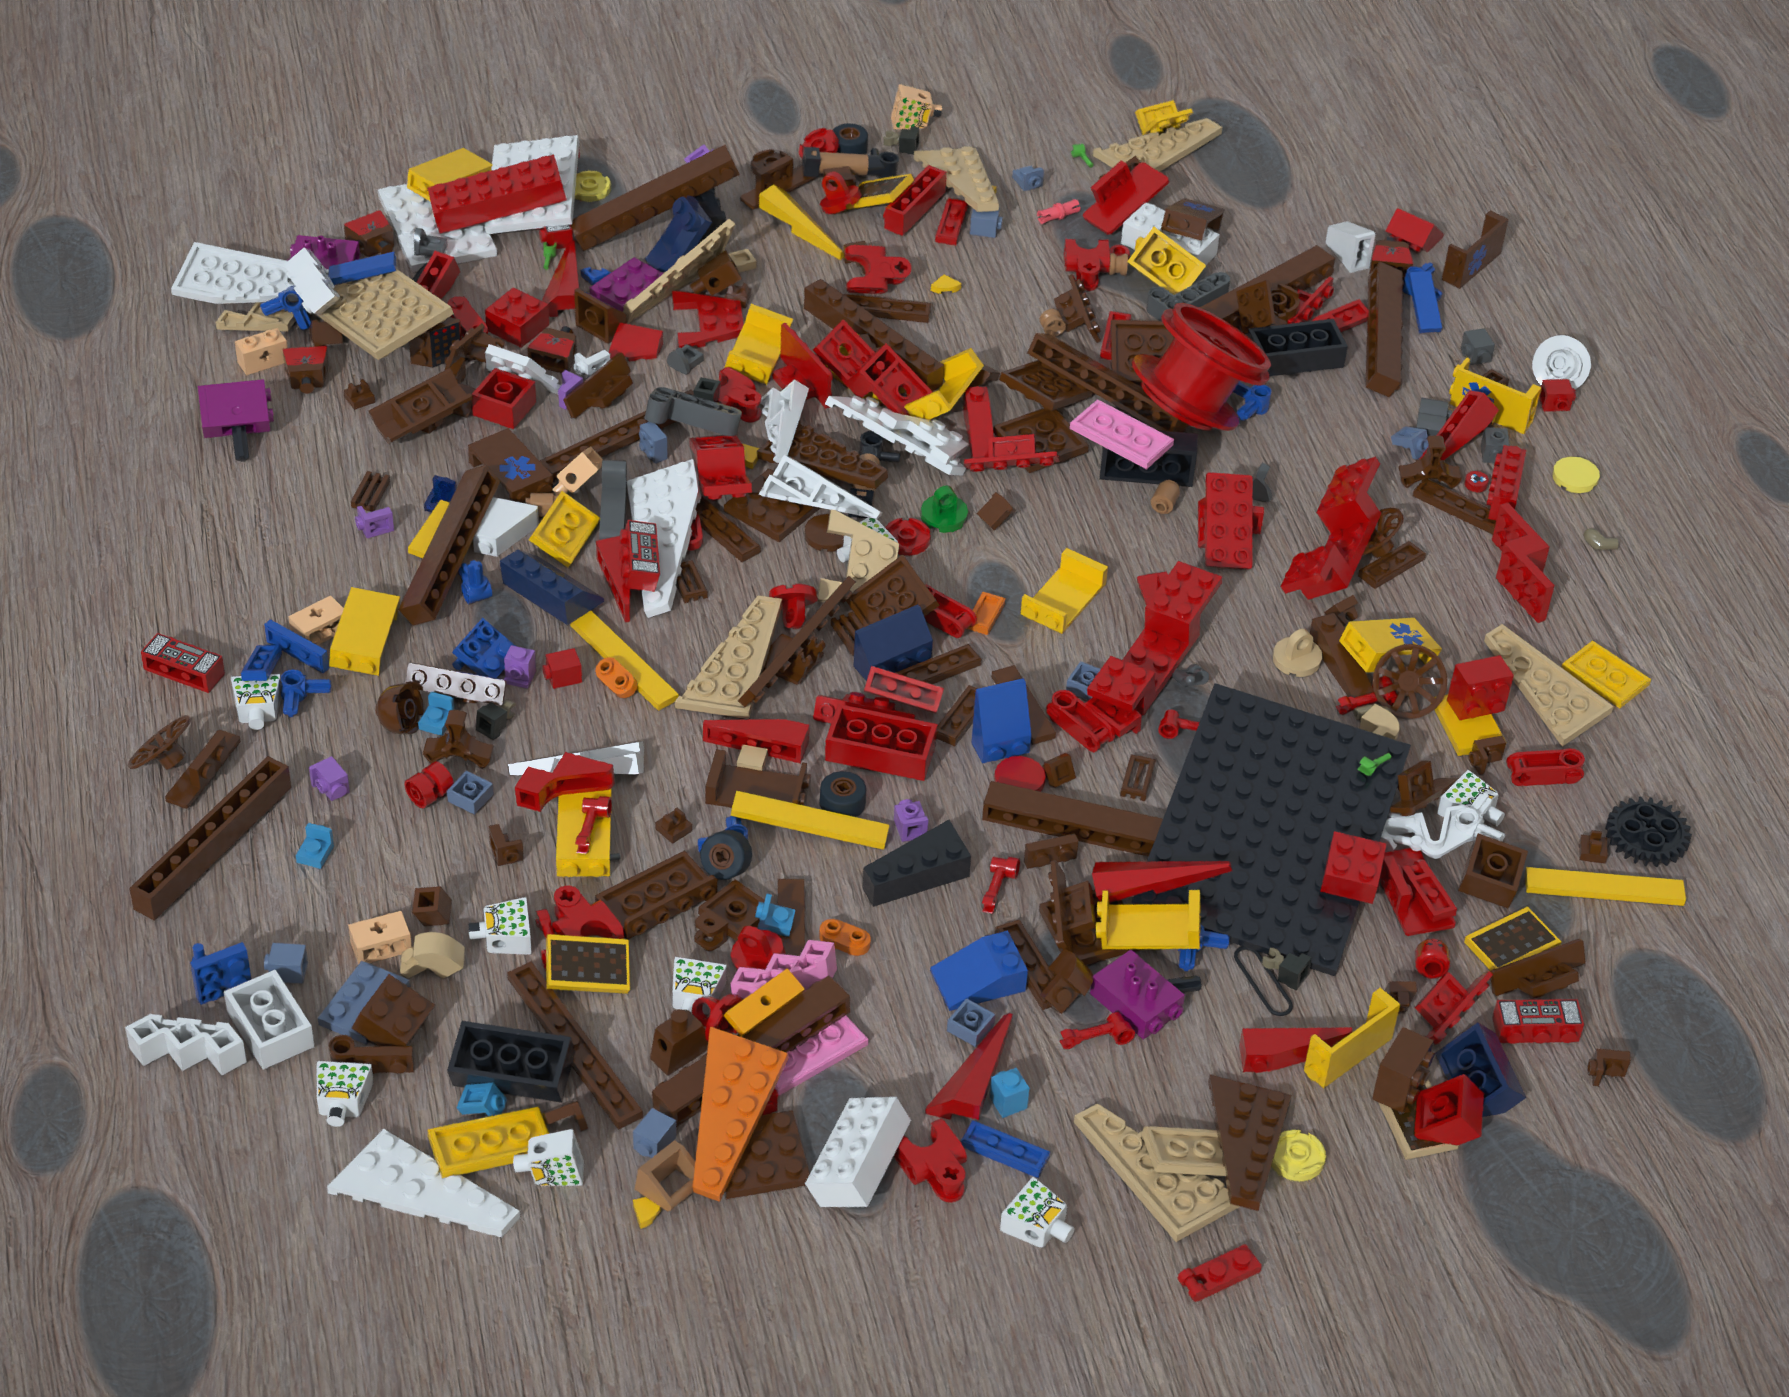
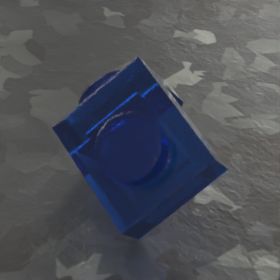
M434 475L432 479L433 489L424 503V511L432 513L440 500L450 503L457 489L456 481Z

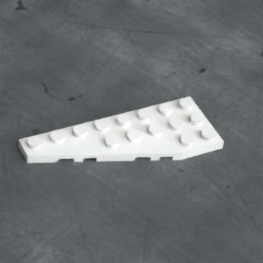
M194 242L171 290L172 295L214 304L266 302L276 298L279 292L286 290L289 286L296 285L286 274L288 269L284 264L288 261ZM326 269L327 272L325 274L329 275V269ZM293 293L287 295L289 301H299L297 295Z
M693 459L627 481L632 520L656 523L660 576L655 592L642 590L644 612L648 618L671 611L677 590L675 586L676 580L681 575L682 568L680 565L682 559H685L692 534V520L696 519V506L701 500L697 467Z

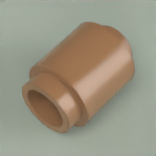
M1165 480L1158 485L1151 499V506L1156 512L1168 514L1173 510L1180 496L1178 484L1172 480Z
M530 493V498H526V504L538 506V517H544L558 495H554V493Z

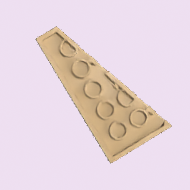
M728 219L688 254L681 256L669 270L637 297L630 299L623 307L625 309L624 313L627 314V324L671 296L672 291H678L698 278L697 270L724 251L735 224Z
M1096 1104L1075 1115L1074 1123L1175 1242L1240 1207L1230 1204L1228 1190L1224 1188V1183L1216 1178L1212 1180L1206 1175L1155 1172L1142 1136V1131L1137 1133L1126 1126L1123 1119L1101 1105Z

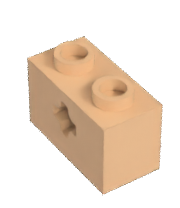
M278 328L235 341L237 363L246 375L284 364L283 349L287 348V341Z
M330 595L288 616L290 630L312 643L320 645L335 636L344 608Z
M402 911L348 925L350 943L358 964L361 961L372 963L402 955V952L412 947L410 932Z

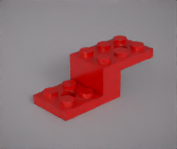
M844 319L813 349L819 358L856 396L863 398L872 391L894 413L911 416L905 409V405L933 393L887 343L874 352ZM840 346H843L847 349L848 356H844L841 354L839 350ZM898 387H903L906 390V397L900 395Z
M719 435L689 438L690 448L695 455L700 490L704 496H708V499H721L722 495L732 494V497H745L746 493H752V483L745 472L744 446L737 436Z
M1509 503L1502 504L1499 507L1492 537L1494 544L1502 551L1496 579L1537 623L1545 621L1555 586L1543 573L1550 546Z

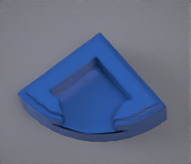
M591 267L580 270L581 277L592 286L611 273L602 268V271L591 270Z

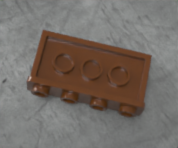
M684 850L595 895V902L602 900L621 923L624 937L630 939L636 935L643 934L646 930L658 924L665 923L671 917L681 912H686L703 901H707L717 893V878L714 875L707 876Z

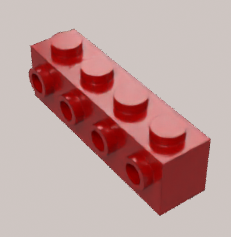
M928 165L885 208L883 219H885L884 229L903 236L946 193L947 172Z
M1503 445L1502 454L1497 453L1486 504L1491 506L1488 519L1497 520L1499 507L1502 504L1509 503L1515 510L1526 449Z

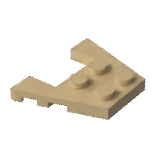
M256 302L247 315L224 310L216 321V327L219 330L267 331L278 328L279 331H289L296 319L292 312L289 313L284 309L265 316L260 306L264 302Z
M831 509L827 533L852 538L846 578L850 576L856 582L850 589L853 592L897 559L899 543ZM821 578L817 602H825L842 582Z

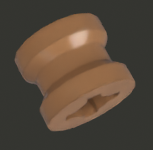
M1110 253L1109 275H1114L1115 273H1120L1122 276L1127 275L1128 254L1116 256L1115 253Z
M1048 309L1041 314L1039 322L1044 328L1045 333L1057 337L1065 331L1066 324L1058 310Z

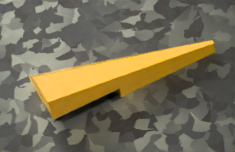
M772 185L759 194V208L791 225V233L837 259H843L844 252L786 191Z

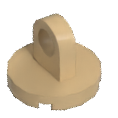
M1299 629L1290 637L1277 642L1273 650V662L1285 674L1289 675L1292 673L1296 674V677H1305L1312 675L1320 668L1322 651L1313 642L1312 635L1306 629Z

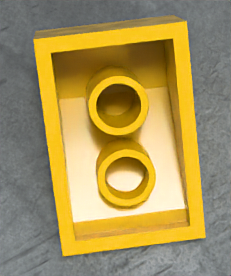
M1154 226L1127 261L1130 266L1159 287L1165 288L1173 295L1191 286L1206 267L1204 263Z

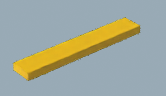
M592 611L570 623V626L603 658H614L637 680L638 686L636 690L658 711L674 703L679 697V694Z
M736 791L730 815L883 850L889 829L888 824Z
M1526 867L1525 870L1526 893L1684 906L1686 902L1684 880Z

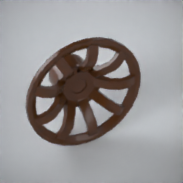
M1397 508L1379 510L1381 516L1377 523L1378 529H1374L1363 555L1371 552L1375 558H1379L1393 549L1394 543L1391 538L1400 529L1404 520L1402 512ZM1387 514H1392V515H1390V516L1387 518V520L1385 521L1386 515H1387ZM1398 518L1397 523H1391L1392 520ZM1394 529L1392 533L1388 536L1389 530Z
M1416 644L1396 646L1387 651L1376 664L1372 680L1373 690L1380 705L1389 707L1393 715L1408 719L1419 718L1432 712L1441 703L1447 689L1446 669L1442 660L1433 651L1424 646ZM1412 650L1408 666H1404L1397 652ZM1419 651L1432 658L1422 667L1415 668ZM1391 656L1398 667L1396 673L1382 668ZM1436 664L1441 678H1423L1422 674ZM1379 674L1393 678V684L1379 689ZM1423 684H1441L1437 697H1433L1423 689ZM1397 690V698L1391 707L1382 695ZM1419 693L1431 704L1419 711L1415 694ZM1405 695L1410 700L1412 713L1398 711Z
M184 715L154 734L134 753L128 762V767L136 769L152 759H157L168 770L179 763L185 757L186 752L177 743L178 737L189 726L191 722L190 716ZM166 731V739L164 740L161 734ZM156 739L161 747L151 745V743Z

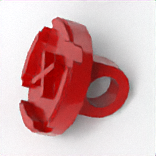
M829 172L822 180V187L826 196L821 200L820 206L826 214H835L844 211L849 203L851 205L856 204L862 194L858 186H847L839 173ZM829 180H834L838 187L832 186Z
M795 584L793 588L787 589L786 585H780L769 591V597L782 599L783 623L785 627L791 629H799L803 625L805 606L814 604L818 599L816 589L806 584Z
M744 926L738 936V940L732 947L731 959L736 970L739 967L766 970L773 954L785 955V948L782 939L776 933L769 930H760L753 926Z
M730 993L721 1000L705 996L694 1001L692 1014L706 1027L705 1038L707 1042H709L710 1026L731 1034H737V1031L724 1015L728 1010L744 1000L742 997ZM704 1003L710 1008L709 1017H706L703 1013Z

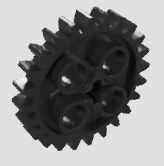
M1639 797L1638 802L1629 798L1627 804L1620 801L1619 807L1614 806L1612 812L1608 815L1605 830H1607L1606 837L1611 838L1609 844L1611 846L1617 845L1615 852H1625L1624 859L1631 856L1634 857L1633 861L1635 864L1642 860L1646 867L1649 862L1658 867L1660 861L1665 866H1668L1670 860L1676 863L1678 857H1684L1685 851L1688 850L1692 834L1689 832L1691 826L1686 825L1687 818H1679L1680 811H1671L1672 805L1664 807L1662 800L1655 804L1651 797L1648 802H1644L1643 798Z

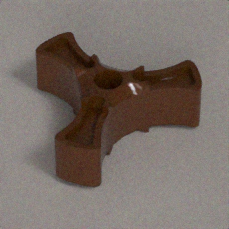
M1428 436L1429 446L1426 454L1420 460L1416 459L1414 463L1399 466L1401 482L1406 488L1420 480L1423 482L1425 479H1437L1439 482H1445L1453 489L1462 480L1459 466H1452L1441 460V456L1446 450L1442 436Z
M449 710L445 723L449 733H445L442 737L427 738L423 755L430 763L443 757L446 759L449 756L462 757L465 761L468 759L483 769L490 762L494 745L478 741L476 736H471L467 732L464 723L467 715L466 712Z

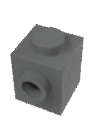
M1485 328L1464 331L1460 349L1464 357L1471 359L1470 365L1491 362L1495 344Z
M1491 427L1484 429L1481 441L1482 462L1495 463L1497 453L1502 454L1503 445L1509 446L1508 429Z

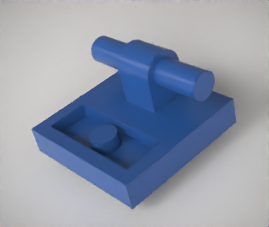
M482 618L453 650L452 653L457 659L452 665L456 670H461L466 664L477 675L497 678L505 669L504 658L510 646L515 645Z
M243 942L210 955H205L203 944L196 943L193 945L194 957L190 965L196 998L200 1005L217 1000L224 996V991L252 980L248 953Z

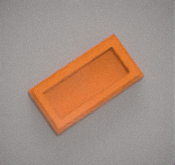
M982 592L972 610L977 616V623L972 627L969 626L967 629L988 635L1005 606L1006 598Z

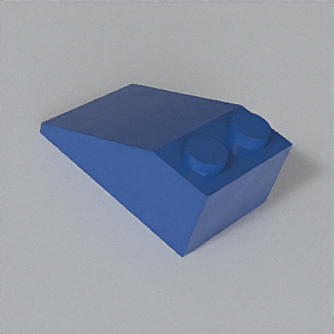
M1024 678L976 689L971 743L982 764L1030 753L1031 727L1026 681Z
M1008 931L984 936L930 967V972L949 1011L958 1009L966 998L979 1004L1026 991L1028 970Z

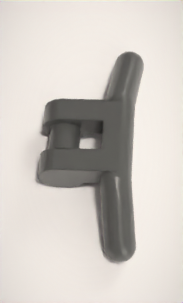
M1191 664L1185 670H1179L1177 667L1172 674V677L1184 687L1203 685L1209 680L1208 672L1197 664Z

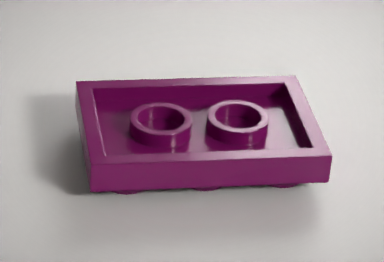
M633 257L591 286L589 291L590 294L624 312L625 309L623 307L630 299L637 297L664 273Z

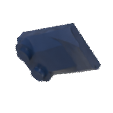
M688 195L687 198L680 197L674 202L672 207L673 219L645 258L649 266L660 272L669 270L681 256L688 254L695 248L712 223L696 198Z

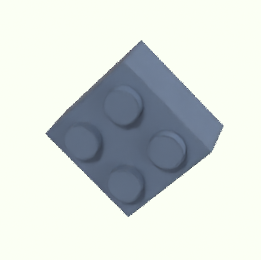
M647 422L640 425V449L647 454V457L654 464L666 460L667 436L655 423Z
M1080 661L1067 680L1066 690L1071 691L1076 696L1090 700L1092 697L1087 695V688L1100 669Z
M465 771L447 790L448 802L474 815L494 795L493 783L468 771Z
M966 998L948 1019L947 1032L976 1047L994 1026L995 1014Z

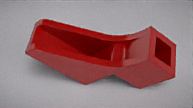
M565 752L553 772L528 766L515 786L516 804L520 807L541 812L549 801L561 795L609 790L615 784L613 765Z

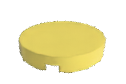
M582 171L577 173L575 199L593 202L604 199L610 194L611 182L607 176L605 178L598 171Z
M1571 456L1560 459L1554 465L1552 472L1555 483L1559 487L1561 485L1566 487V490L1572 493H1585L1593 490V487L1597 486L1600 478L1596 465L1581 457Z
M1301 1130L1283 1131L1276 1149L1272 1168L1280 1176L1288 1180L1299 1182L1311 1180L1318 1176L1324 1168L1326 1151L1322 1142L1310 1133L1306 1135L1301 1133Z

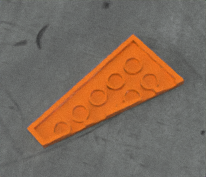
M710 1026L693 1179L694 1193L719 1202L721 1201L789 1059L788 1053Z

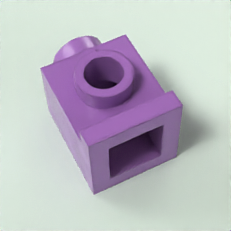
M511 645L504 658V680L507 681L508 685L528 689L536 673L535 650Z
M332 756L309 767L311 785L313 787L317 786L321 794L325 793L331 801L350 793L348 775Z
M905 799L899 802L898 805H894V822L902 842L913 840L928 831V818L924 814L920 801L912 802L910 799ZM911 826H918V828L908 829Z

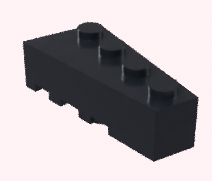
M947 820L863 867L862 889L872 906L875 907L970 877L971 854L950 820Z

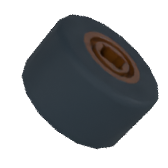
M846 123L840 124L833 129V132L839 139V147L836 153L867 154L868 132L865 128L857 124Z
M847 771L833 772L826 776L820 786L819 804L821 810L852 817L859 816L864 811L866 804L867 787L864 780L859 775Z
M723 830L709 836L702 844L700 851L702 866L709 875H714L717 879H731L744 873L750 866L752 847L748 839L737 831Z

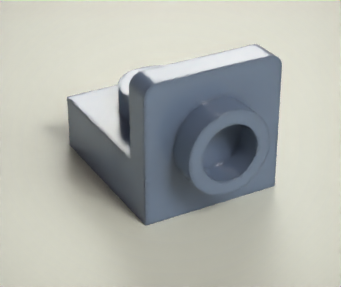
M1032 166L1013 170L1012 178L1023 191L1043 186L1044 170L1041 167L1034 169Z
M1404 427L1391 436L1393 445L1410 448L1413 459H1419L1429 446L1428 435L1425 429Z

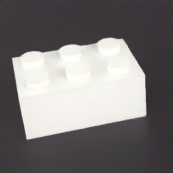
M276 970L224 991L227 1013L262 1069H266L314 1047L312 1026Z

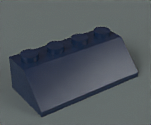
M518 549L500 560L503 584L566 625L574 622L604 602L603 597L536 555Z

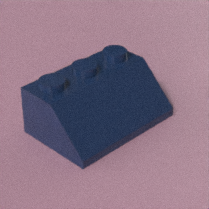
M915 605L855 631L853 667L866 681L871 666L895 673L932 658L933 639L921 607Z
M1478 1022L1435 1053L1447 1081L1465 1074L1484 1093L1482 1117L1506 1113L1527 1098L1496 1033Z

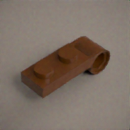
M347 1035L335 1036L329 1042L331 1062L371 1064L372 1074L414 1072L413 1046L355 1047L354 1040Z

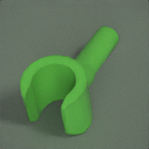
M1084 144L1072 145L1074 149L1071 150L1072 157H1081L1090 168L1093 167L1094 164L1085 154Z
M547 242L543 244L544 269H549L551 258L556 257V243L553 246H547Z
M1387 753L1373 761L1364 756L1360 761L1361 766L1357 770L1367 776H1371L1377 766L1391 759V755Z

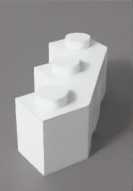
M303 248L284 264L288 269L286 274L296 285L294 290L303 299L302 305L310 314L313 312L314 314L321 315L340 299L339 294L333 290L335 286L330 277L325 274L327 272L310 249Z
M149 1014L125 1027L129 1048L143 1066L169 1053L182 1071L208 1058L219 1073L224 1075L247 1062L243 1040L229 1023L217 1022L216 1025L202 1024L201 1020L178 1017L176 1021L163 1019L162 1015Z

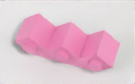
M808 940L800 956L774 953L766 970L739 967L731 982L732 994L745 999L787 968L804 987V991L809 989L814 982L821 981L827 976L833 978L837 970L834 943Z

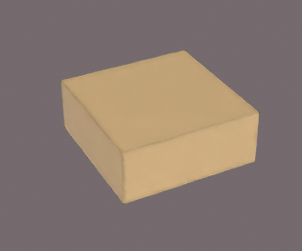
M748 249L729 253L739 272L757 268V261Z
M743 745L737 766L762 771L768 757V749Z

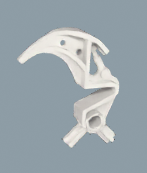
M1483 793V795L1479 794L1470 807L1459 805L1446 808L1438 841H1433L1430 838L1422 812L1411 816H1400V813H1391L1389 811L1379 842L1386 843L1385 852L1393 851L1397 847L1395 843L1410 846L1413 851L1422 850L1430 858L1437 859L1464 843L1475 840L1478 833L1502 842L1505 838V833L1484 824L1482 816L1493 803V799L1489 798L1487 793ZM1411 832L1415 833V835L1412 836L1411 838H1410V837H1406V836H1401V834H1406V833H1411Z

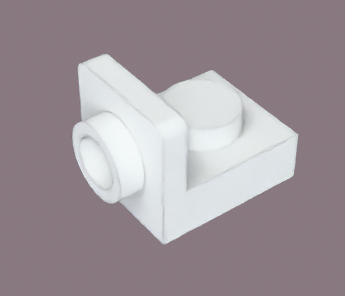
M603 350L585 358L580 353L574 355V370L577 375L586 380L610 360V354Z

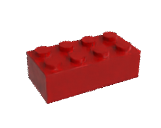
M838 704L826 737L825 761L925 781L936 747L938 724Z

